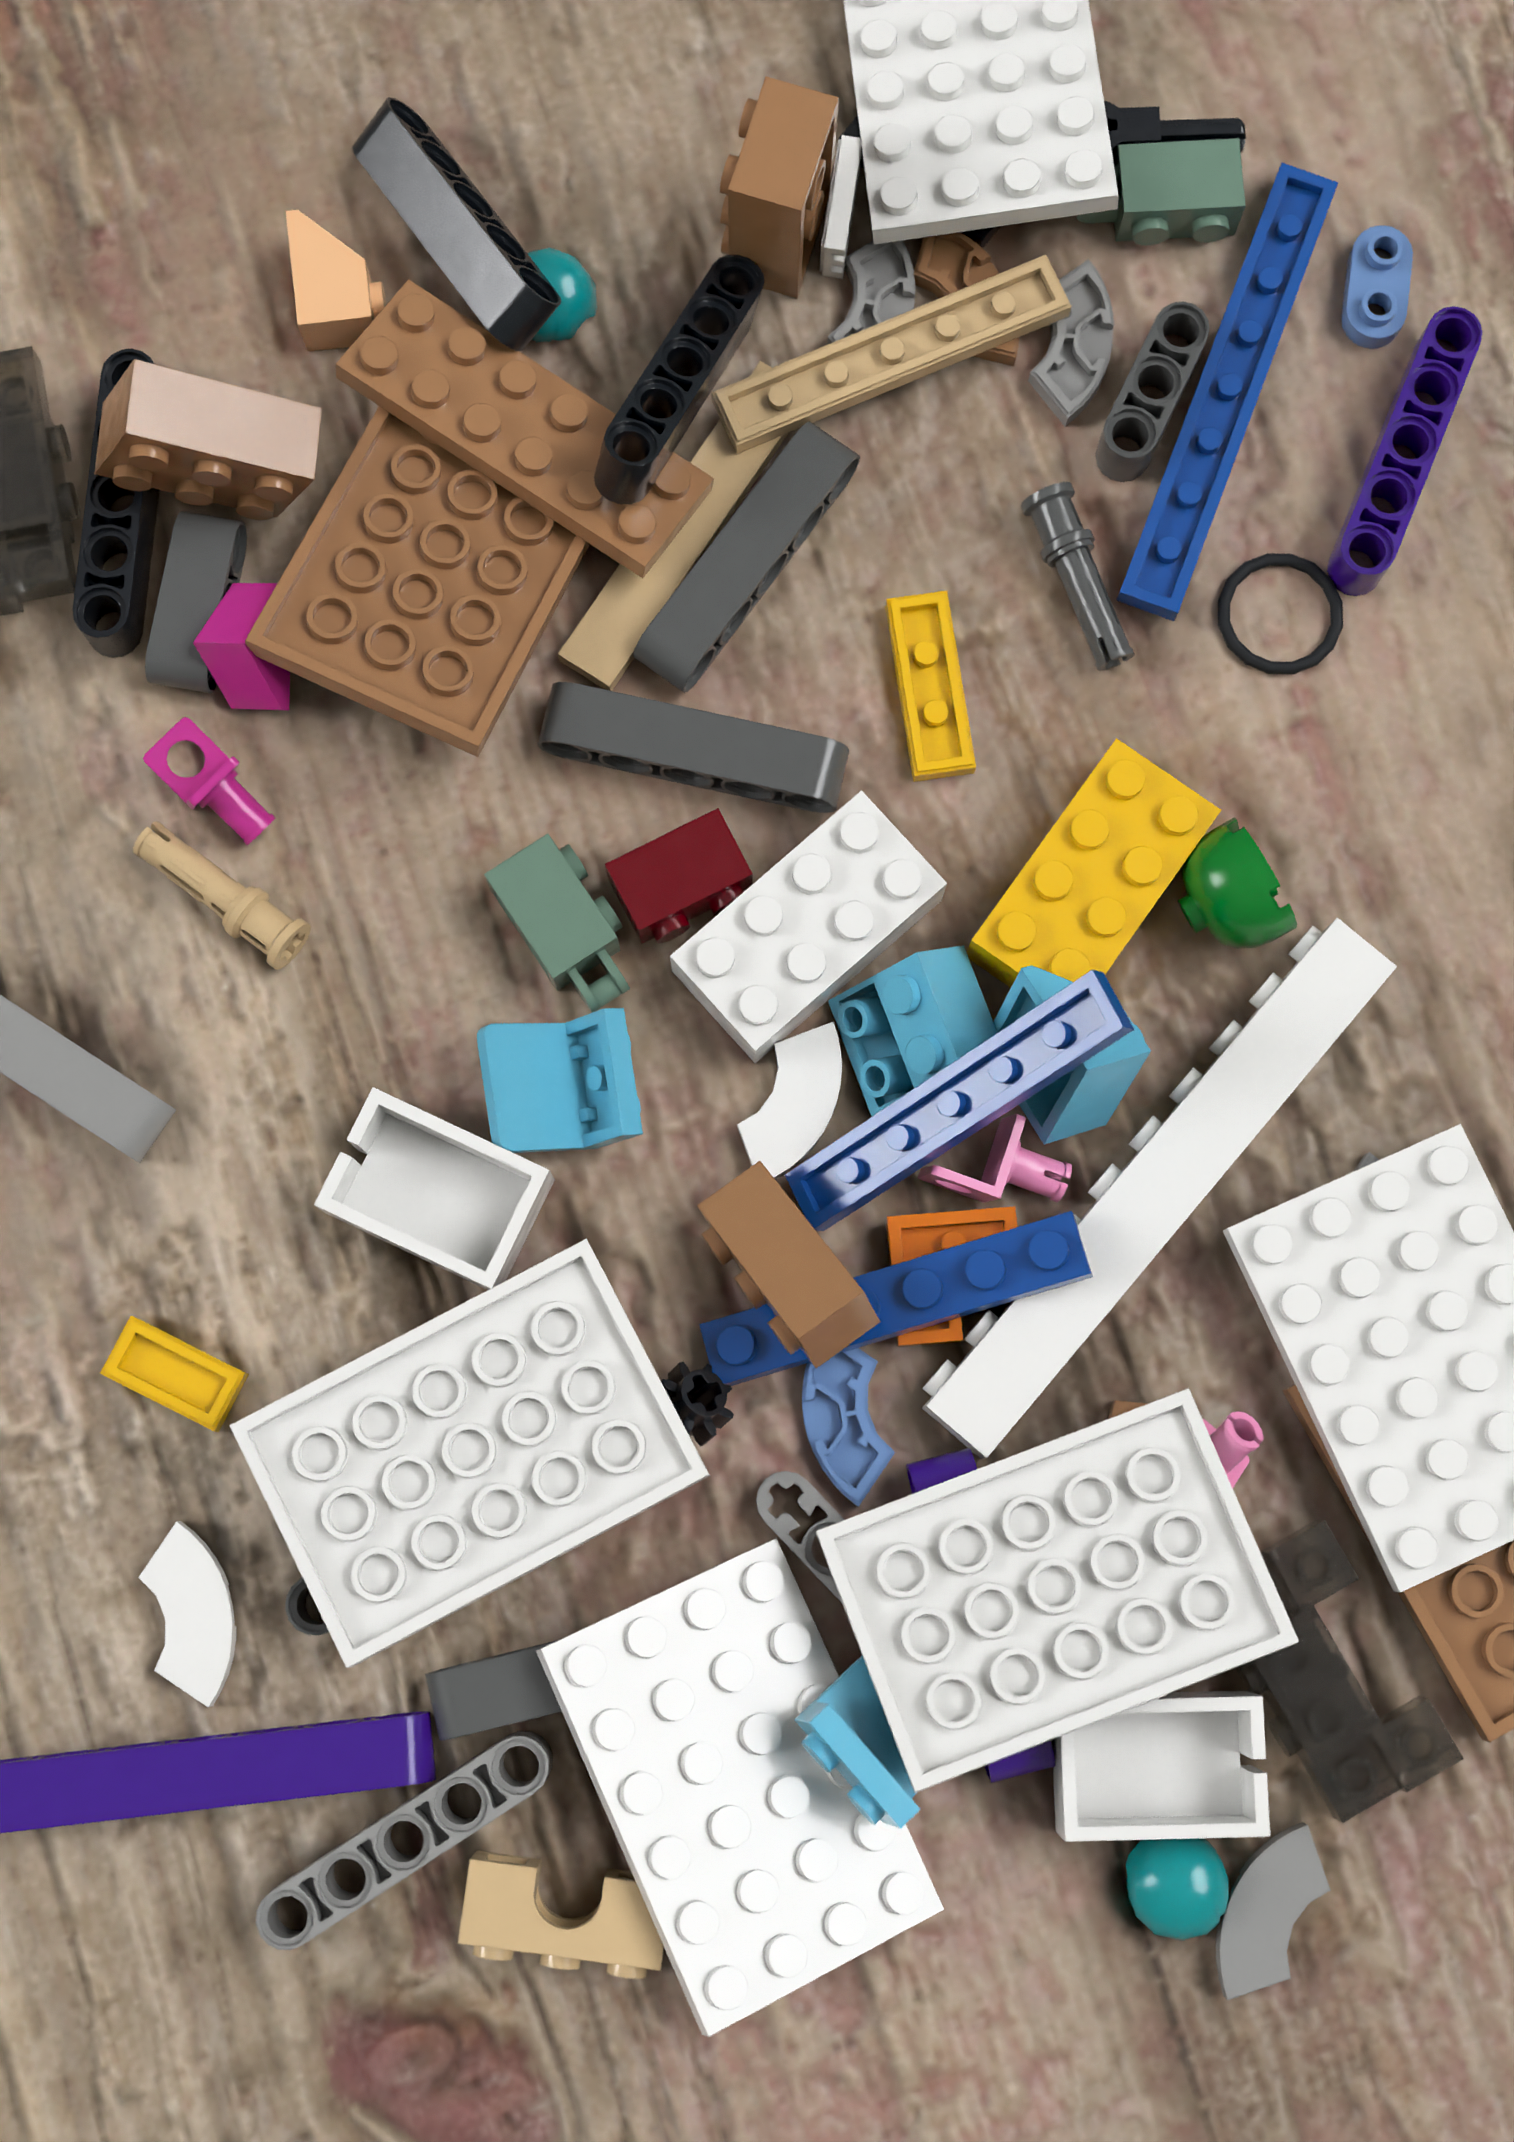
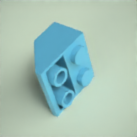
M964 945L916 952L828 1000L871 1117L997 1033Z

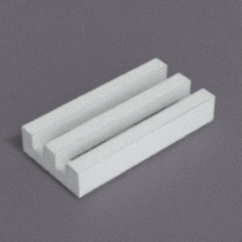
M842 135V138L838 139L821 244L820 271H822V276L843 279L845 257L847 255L861 167L862 144L859 137Z

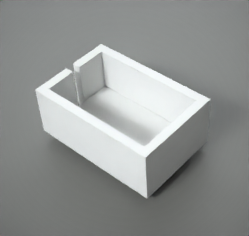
M372 1087L346 1139L358 1151L367 1154L363 1164L360 1165L353 1157L340 1152L314 1205L330 1216L487 1290L506 1281L555 1181L550 1170Z
M1250 1691L1172 1692L1052 1739V1749L1055 1758V1767H1053L1055 1830L1065 1842L1270 1837L1267 1773L1252 1765H1240V1753L1251 1759H1266L1263 1696Z

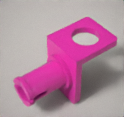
M187 717L178 721L143 757L145 764L192 810L198 805L202 809L208 805L244 840L243 842L247 846L275 819L235 779L239 774L235 769L240 762L234 756L229 758ZM178 742H193L203 751L205 758L204 767L200 773L193 777H180L173 773L168 766V751Z

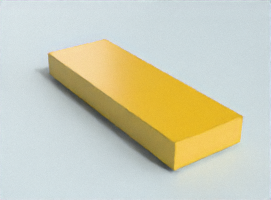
M940 591L886 599L885 608L913 782L974 774L976 762L948 592Z

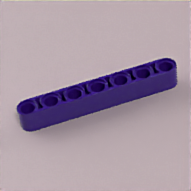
M430 1711L0 1760V1833L402 1787L436 1780Z

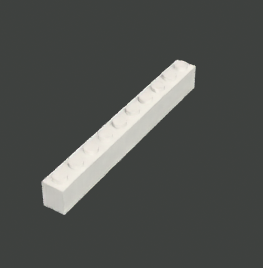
M1336 918L1323 932L1312 926L1288 954L1297 963L1283 980L1273 972L1249 1000L1257 1008L1251 1018L1243 1027L1233 1019L1209 1047L1218 1056L1203 1075L1193 1067L1171 1092L1169 1097L1177 1105L1166 1119L1161 1122L1152 1115L1132 1138L1128 1145L1136 1150L1137 1153L1122 1171L1112 1163L1090 1188L1088 1193L1097 1201L1081 1219L1075 1214L1074 1216L1093 1277L1012 1301L999 1317L988 1310L964 1338L973 1348L959 1365L955 1366L947 1359L922 1388L932 1396L922 1409L966 1447L970 1448L980 1459L987 1458L1396 969L1397 966L1340 919Z

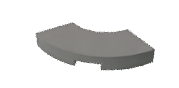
M903 240L874 244L871 241L845 257L844 269L853 287V303L845 321L828 336L827 345L914 309V272Z
M1089 259L1059 280L1072 306L1070 315L1049 324L1051 343L1047 354L1030 372L1028 382L1064 426L1072 422L1088 406L1097 393L1106 373L1112 350L1114 317L1110 297L1102 278Z
M1304 1822L1285 1829L1259 1847L1240 1869V1875L1229 1893L1226 1912L1220 1917L1216 1934L1218 1978L1223 1996L1227 2000L1291 1979L1287 1949L1293 1924L1310 1902L1331 1891L1309 1827Z

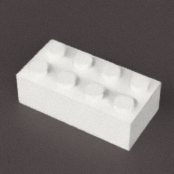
M861 790L671 954L672 972L756 1064L774 1048V1043L780 1042L940 903L947 882Z

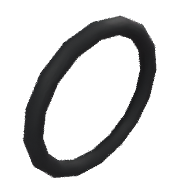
M1267 553L1244 562L1226 579L1218 598V627L1227 647L1245 665L1267 674H1296L1318 665L1335 648L1343 628V602L1333 580L1315 563L1294 554ZM1268 566H1289L1308 574L1322 587L1330 605V626L1324 641L1310 655L1292 662L1270 661L1253 654L1238 640L1230 622V602L1237 586L1250 573Z

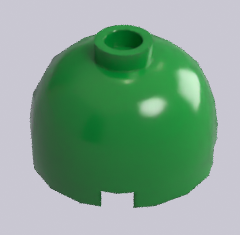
M1235 817L1214 828L1201 838L1183 866L1182 880L1187 895L1177 900L1182 913L1195 933L1207 928L1221 944L1242 949L1256 948L1297 927V921L1290 904L1280 908L1274 899L1278 895L1277 888L1281 886L1274 872L1245 827L1239 829L1238 820Z

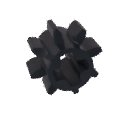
M680 1362L668 1373V1380H661L690 1437L694 1436L695 1441L700 1446H704L716 1436V1428L721 1429L733 1418L734 1414L728 1408H725L727 1394L732 1390L731 1385H725L712 1372V1365L707 1364L702 1369L690 1372L688 1366L684 1362Z

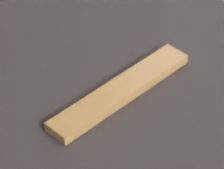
M1043 255L712 392V403L736 454H739L799 429L806 422H816L1069 317L1072 306L1047 255Z
M760 361L750 376L771 367ZM719 420L690 462L714 478L711 492L644 578H641L621 564L617 567L559 651V661L601 688L612 691L634 660L633 653L646 628L728 523L789 433L736 454L721 420Z

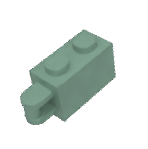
M1239 138L1118 145L1113 162L1118 188V209L1076 215L1077 220L1083 223L1114 222L1116 242L1134 241V243L1144 246L1159 244L1166 239L1194 238L1199 242H1214L1226 236L1235 235L1246 207Z
M546 834L484 874L491 892L557 991L572 983L593 1013L630 990L628 983L611 958V956L620 951L618 937L615 932L623 926L605 897L602 895L593 901L580 882L588 876V873L569 844L558 849L550 835ZM601 964L607 974L587 986L581 976Z

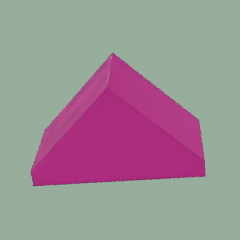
M232 583L193 642L231 709L286 711L290 709V672L256 657L245 643L248 634L278 583Z

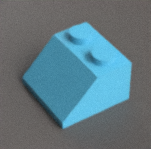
M1033 965L1021 968L993 1021L997 1033L1073 982ZM1130 1018L1129 1020L1134 1028L1133 1031L1019 1104L1044 1145L1105 1126L1151 1052L1141 1030Z

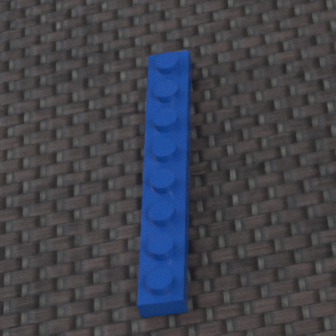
M1281 162L1116 601L1175 621L1338 182Z

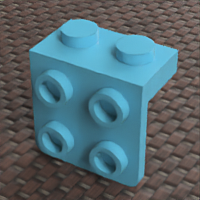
M603 1008L566 1023H493L478 1030L477 1044L491 1141L493 1144L512 1153L598 1149L643 1134L640 1117L641 1106L636 1091L631 1058V1041L627 1032L624 1008Z
M861 1656L794 1721L807 1734V1737L801 1743L813 1759L828 1773L836 1768L852 1786V1789L846 1795L858 1811L873 1825H876L881 1820L885 1824L901 1829L921 1809L912 1800L917 1793H914L863 1656Z

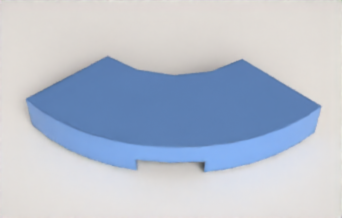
M859 1348L836 1354L818 1368H815L811 1362L807 1363L802 1385L803 1422L813 1454L832 1484L857 1507L862 1503L895 1454L877 1434L868 1412V1384L878 1361Z

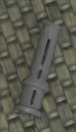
M1060 482L1033 493L1021 503L1020 507L1026 517H1032L1044 546L1040 552L1043 562L1048 563L1049 567L1057 568L1096 661V668L1098 671H1103L1120 665L1121 663L1118 658L1122 657L1123 661H1128L1135 653L1128 643L1090 553L1094 548L1095 538L1090 529L1083 528L1071 500L1075 494L1074 488L1070 482Z

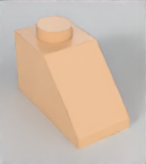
M299 210L286 211L297 324L308 352L350 347L386 306L382 281H371L366 261L359 254Z

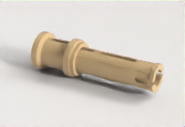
M159 821L153 822L151 829L147 826L138 836L133 847L135 855L151 866H154L166 875L168 879L214 911L215 914L222 918V925L225 927L227 934L234 939L245 938L267 955V963L275 970L282 969L288 965L300 952L309 937L311 926L302 918L291 919L269 902V894L262 888H255L254 886L246 888L239 882H236L194 848L177 838L175 834L165 828Z

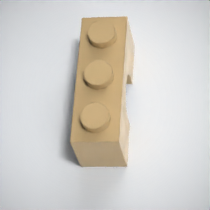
M478 1850L470 1858L458 1943L474 1945V1956L490 1960L507 1961L513 1959L514 1951L540 1954L541 1965L565 1970L579 1969L581 1960L607 1963L606 1972L608 1974L631 1979L646 1978L647 1969L661 1971L664 1946L631 1871L608 1868L604 1877L602 1898L599 1905L583 1917L564 1918L553 1913L541 1898L539 1879L542 1859Z

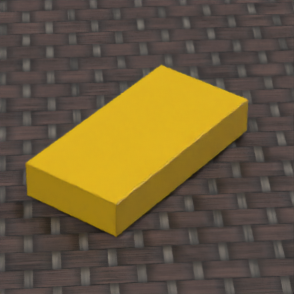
M132 1315L100 1374L214 1432L220 1431L249 1375Z

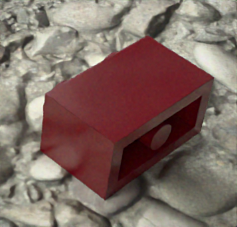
M719 808L605 863L607 878L641 944L655 938L658 944L677 938L690 929L689 920L709 910L712 911L714 916H717L753 884V873Z

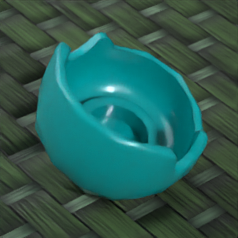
M550 247L527 252L561 299L560 305L532 340L535 342H551L553 340L572 339L582 323L596 314V284L579 260L572 255Z
M1204 1838L1140 1840L1128 1855L1126 1870L1129 1900L1135 1909L1136 1917L1155 1935L1185 1941L1206 1935L1219 1924L1221 1915L1226 1912L1229 1899L1228 1876L1220 1856Z

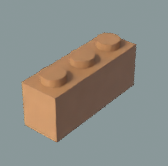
M761 1161L755 1163L697 1205L710 1226L701 1236L723 1266L733 1259L740 1267L742 1272L735 1276L734 1280L753 1307L757 1310L767 1303L776 1317L767 1323L790 1355L801 1348L814 1367L818 1368L880 1323L864 1291Z

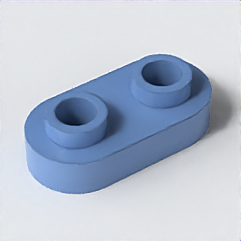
M1374 226L1363 231L1356 239L1348 256L1341 323L1347 337L1353 343L1364 348H1380L1391 343L1398 335L1407 316L1413 250L1408 238L1401 231L1390 226ZM1374 249H1384L1391 254L1392 258L1382 259L1376 255ZM1378 304L1383 307L1386 314L1375 315L1369 310L1368 305Z

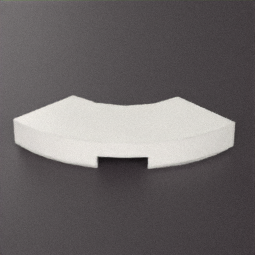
M834 1022L774 1043L778 1071L773 1092L757 1113L737 1124L751 1165L753 1166L758 1161H761L774 1179L790 1171L806 1157L817 1144L831 1120L839 1095L842 1075L841 1049Z
M176 1521L138 1577L156 1595L165 1618V1646L154 1671L209 1708L216 1702L229 1675L235 1652L237 1626H235L233 1604L228 1588L229 1583L219 1561L208 1545L183 1522Z

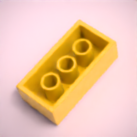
M1116 738L974 935L967 949L968 958L1010 988L1020 969L1031 965L1072 982L1092 969L1104 972L1106 975L1201 838L1221 812V809Z

